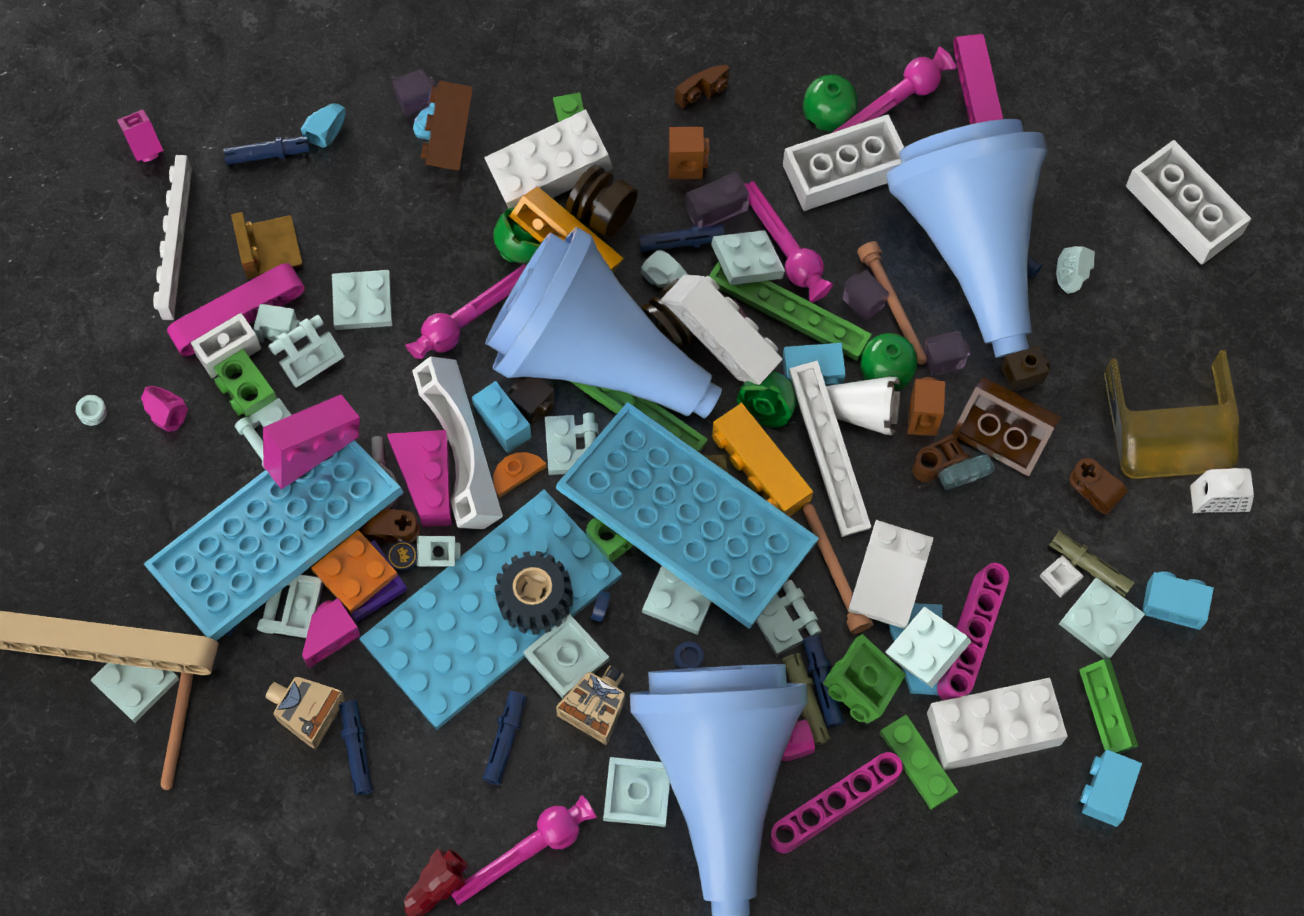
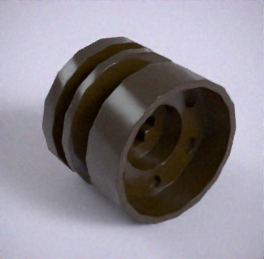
M595 164L589 167L575 184L567 200L565 210L577 218L583 225L590 222L591 231L609 240L620 231L628 220L637 202L638 190L623 180L619 179L614 182V175L612 173L605 172L604 168Z
M677 278L660 291L661 298L653 297L649 300V304H645L640 308L656 328L683 351V347H688L692 344L691 336H696L661 301L666 293L679 281Z

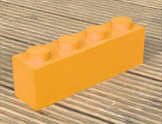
M538 186L523 195L509 215L510 218L540 243L543 242L549 233L565 240L575 227L580 228L592 236L598 251L613 273L624 259Z
M742 403L713 422L712 438L719 448L727 450L731 455L729 456L731 463L738 471L743 470L747 475L748 484L754 492H760L766 501L789 517L803 508L806 503L811 502L813 490Z

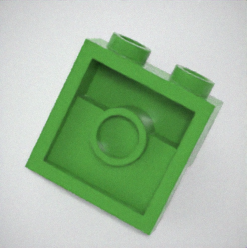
M861 634L855 638L843 659L835 663L823 684L828 688V694L833 700L842 701L851 709L850 714L855 720L868 724L881 717L906 674Z

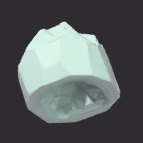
M1078 246L1063 249L1058 257L1056 275L1058 284L1067 294L1080 290L1083 281L1089 278L1090 270L1094 268L1095 251Z
M657 250L641 266V274L650 284L656 285L659 288H665L675 279H680L684 274L688 275L673 257L662 250Z

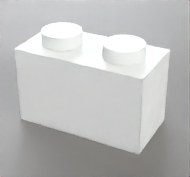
M242 313L191 342L197 358L211 378L217 376L213 368L214 366L241 349H244L248 356L261 349L255 332Z

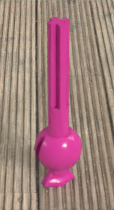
M939 46L932 60L927 57H918L912 60L905 68L904 80L832 133L879 118L913 93L917 95L932 93L940 83L941 72L957 68L951 55Z
M751 181L749 184L745 183L742 186V194L787 257L785 263L787 278L796 286L809 288L810 302L814 303L825 297L834 284L821 278L824 272V263L820 255L807 248L801 249L754 181Z
M522 265L452 315L436 313L429 316L423 322L421 328L422 336L416 342L406 344L407 350L414 358L422 359L426 352L430 350L445 353L453 349L459 342L461 336L460 329L507 297L527 265Z
M583 795L580 796L575 806L569 810L564 806H552L545 809L537 821V831L466 879V884L459 891L455 890L451 894L452 897L460 905L548 845L553 849H564L571 846L577 840L579 834L578 824L584 820L597 818L594 809Z

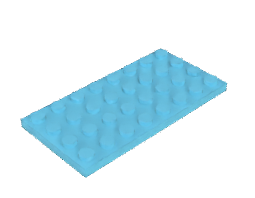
M628 402L560 479L556 486V489L749 629L819 539Z
M354 440L282 490L267 470L263 471L145 562L144 565L205 637L217 641L402 495L403 491Z
M545 489L464 553L460 560L455 561V566H448L359 638L365 648L436 730L525 658L523 651L545 634L544 629L539 630V635H532L531 629H528L526 634L519 631L518 626L513 629L509 625L508 620H504L494 588L495 585H498L496 581L497 574H503L501 567L505 562L510 565L512 564V557L517 555L520 559L524 557L523 552L527 551L530 552V556H535L536 551L543 552L544 558L548 554L554 556L555 562L560 561L570 577L573 605L569 607V611L572 617H575L598 597L600 590L605 592L622 578V573L611 561L607 560Z

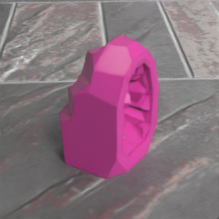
M145 387L141 401L153 423L167 432L178 430L184 423L188 407L183 399L160 387Z
M807 720L796 723L781 761H790L814 753V739Z

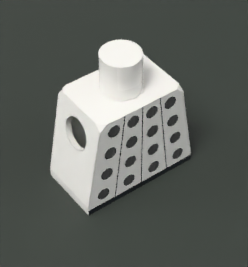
M1250 469L1207 470L1190 486L1193 514L1249 513L1251 510L1254 492Z

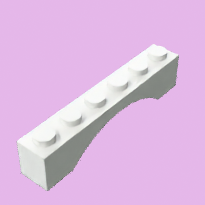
M430 356L412 371L420 397L431 408L443 429L446 430L453 451L456 480L450 502L458 528L485 529L503 517L458 364L453 359Z

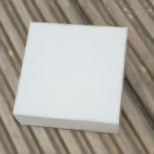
M1063 555L1040 575L1060 598L1084 577Z

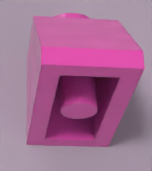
M143 109L117 120L137 161H151L159 156V152L163 151L153 126Z
M338 598L333 602L329 600L322 603L316 609L317 612L312 614L302 653L303 659L309 668L361 636L358 627Z

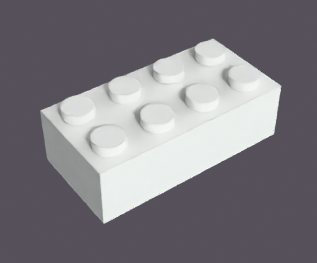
M586 109L484 157L508 208H515L522 196L537 186L551 198L574 188L583 173L595 164L604 168L605 172L613 169L609 155Z
M885 115L785 148L783 167L803 211L886 184V174L901 164L899 152L904 146L889 115Z
M1175 140L1133 169L1126 184V187L1201 265L1240 237L1251 220L1245 211Z
M684 274L661 301L737 380L750 381L760 385L782 361V358L776 352L778 347L768 338L763 339L757 332L759 330L758 326L748 317L745 319L738 312L739 306L727 296L724 298L718 291L719 285L711 277Z
M1050 678L931 703L927 711L941 767L944 771L1060 746L1067 738Z

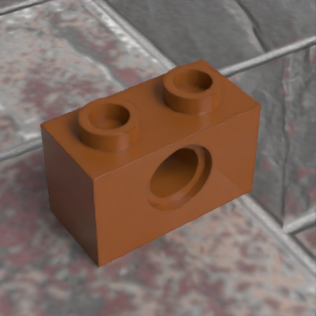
M669 127V179H702L703 168H708L709 138H704L703 127Z
M933 377L915 380L909 400L907 434L937 436L944 415L945 381H938Z

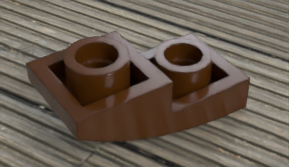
M726 64L715 66L683 81L675 88V103L683 109L687 104L696 102L702 93L709 99L715 93H721L729 84L730 67Z

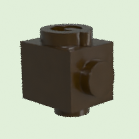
M1039 346L1006 355L1001 368L1011 391L1015 392L1044 383L1050 371V363L1045 354L1042 355Z
M520 377L508 392L510 400L531 425L541 415L546 416L555 405L554 386L547 378Z

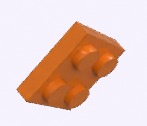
M359 530L311 567L316 576L351 614L398 576L394 568Z

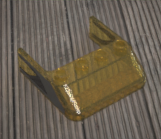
M1220 350L1212 363L1219 405L1130 411L1124 402L1117 358L1110 360L1104 375L1120 466L1125 475L1137 479L1201 474L1211 469H1231L1235 465L1239 456V415L1226 350Z

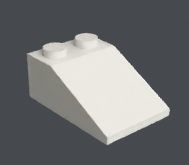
M876 520L848 611L855 614L860 613L868 618L905 629L913 609L933 537Z

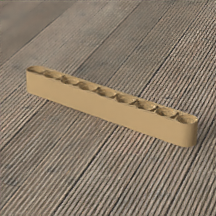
M0 611V649L209 675L211 674L219 645L217 641L204 636Z

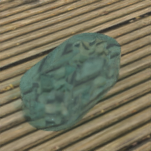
M984 454L952 465L942 470L938 476L944 489L948 490L991 474L995 467L990 456Z

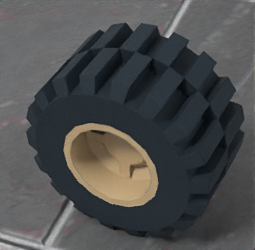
M529 551L523 552L524 557L519 559L515 555L511 558L512 564L509 565L505 562L501 567L503 574H497L496 581L498 585H495L494 591L498 607L504 620H508L509 625L513 629L518 626L519 631L525 634L528 629H531L532 635H539L540 629H544L545 633L552 631L551 625L555 624L558 628L562 624L561 617L567 618L570 614L569 607L573 605L570 577L568 571H565L564 565L560 561L555 562L554 556L548 554L544 558L543 552L536 551L535 556H530Z

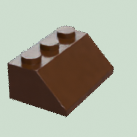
M983 377L976 385L952 434L956 433L959 440L1029 476L1061 417Z

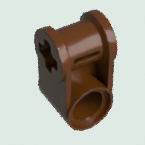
M956 433L947 435L918 452L912 466V472L916 479L922 482H929L948 472L956 471L970 462L971 456L963 451ZM928 461L933 465V468H927L921 462Z
M1084 458L1078 461L1075 469L1069 475V482L1073 489L1078 491L1096 510L1103 514H1108L1128 492L1126 486L1118 478L1111 475L1097 461L1091 458ZM1087 473L1089 476L1085 478L1082 474Z
M384 508L362 525L361 533L369 542L375 540L376 543L395 544L400 541H406L413 544L417 541V536H420L421 531L414 514L410 511Z

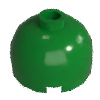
M833 74L824 75L812 81L805 92L803 101L805 118L815 123L816 128L831 132L855 116L858 106V96L853 85L840 75Z
M508 208L501 214L494 228L493 239L495 245L505 260L516 263H529L541 243L509 217L514 208Z
M895 333L877 335L866 344L861 354L860 371L863 379L898 377L900 384H894V391L902 390L912 382L917 371V352L914 345L901 335Z
M772 371L760 385L745 381L740 388L736 400L737 404L742 403L752 416L762 420L759 425L777 428L784 426L793 415L797 396L790 380L784 375Z

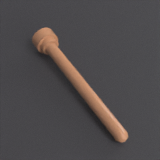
M876 241L866 243L857 250L858 256L862 263H866V266L871 267L904 337L914 345L918 356V364L924 365L927 362V356L880 262L882 251Z
M806 503L802 508L812 533L819 538L817 544L848 610L853 592L814 506ZM848 611L846 623L851 634L864 632L873 626L871 618L860 613L855 614Z
M181 672L161 778V787L164 790L171 789L174 783L194 675L191 673Z

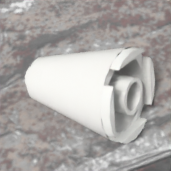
M884 377L826 386L836 419L885 435L894 434L895 430L890 429L891 424H897L900 392L894 391V384H900L898 377Z

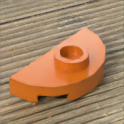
M528 452L514 453L505 457L497 465L493 474V485L498 499L546 468V463L539 456Z

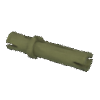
M1061 530L1049 545L1070 559L1072 565L1075 566L1077 564L1095 578L1100 579L1123 598L1134 584V581L1087 550L1088 546L1085 544L1080 545Z
M796 653L795 657L793 654L783 658L782 662L786 665V671L791 683L807 685L808 703L802 711V716L804 720H807L814 739V745L817 746L818 743L821 745L830 741L831 737L828 734L812 689V685H814L813 680L808 678L801 654Z

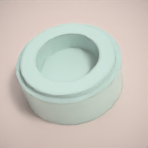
M87 395L78 401L76 414L82 423L93 426L105 419L107 407L100 397Z

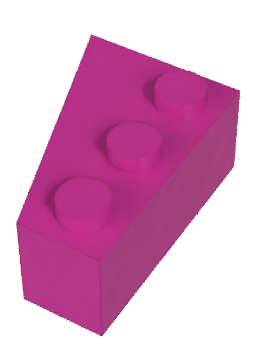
M338 395L263 427L264 468L282 490L359 437L360 417L342 395Z
M446 430L387 434L391 450L422 527L452 525L449 442Z

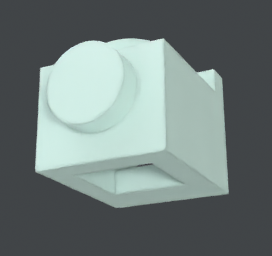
M260 304L253 330L259 342H264V338L275 342L280 334L284 332L287 334L299 327L300 320H297L294 309Z
M417 536V567L455 566V560H460V543H455V536ZM435 546L442 547L443 555L441 557L433 555L432 551Z

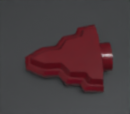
M436 849L431 855L430 862L422 870L419 881L404 899V910L407 916L426 914L440 900L447 899L455 890L459 891L466 884L462 873L469 866L458 853L452 849H449L447 852Z

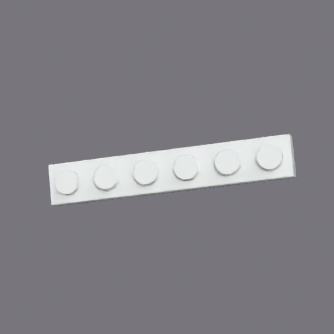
M176 155L175 164L170 166L169 170L172 188L166 194V204L169 207V212L163 219V230L166 232L165 241L160 243V256L163 258L162 266L157 268V282L160 285L159 292L154 293L153 299L154 308L158 309L162 320H174L192 173L187 155Z
M818 360L790 368L789 374L841 536L844 537L871 528V524Z

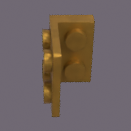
M243 212L231 214L241 263L247 279L258 277L281 264L289 263L293 269L303 265L293 220L290 215L252 224L251 221H245Z

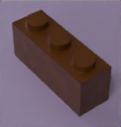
M438 81L437 87L432 86L429 103H434L433 114H427L425 131H430L428 142H423L420 156L421 159H425L424 165L459 171L472 86Z

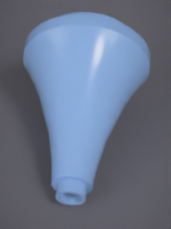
M1000 119L971 124L916 141L899 152L901 164L886 174L890 193L902 202L927 232L958 279L976 317L985 344H992L995 358L1005 357L1006 355L1029 349L1026 335L1032 333L1028 302L1027 260L1033 204L1042 165L1047 155V147L1042 133L1024 132L1022 122L1018 119Z
M575 227L565 240L552 233L546 236L513 287L485 342L486 345L498 351L493 364V370L507 378L534 377L560 379L622 391L663 405L685 416H689L694 412L702 418H706L714 408L722 392V388L710 382L712 375L690 359L656 328L619 283L598 251L592 236L578 227Z
M785 664L719 666L648 672L649 691L630 694L631 713L643 727L659 756L687 823L699 869L703 899L711 901L712 916H749V899L757 896L758 863L764 820L782 756L797 720L808 703L807 685L787 683Z

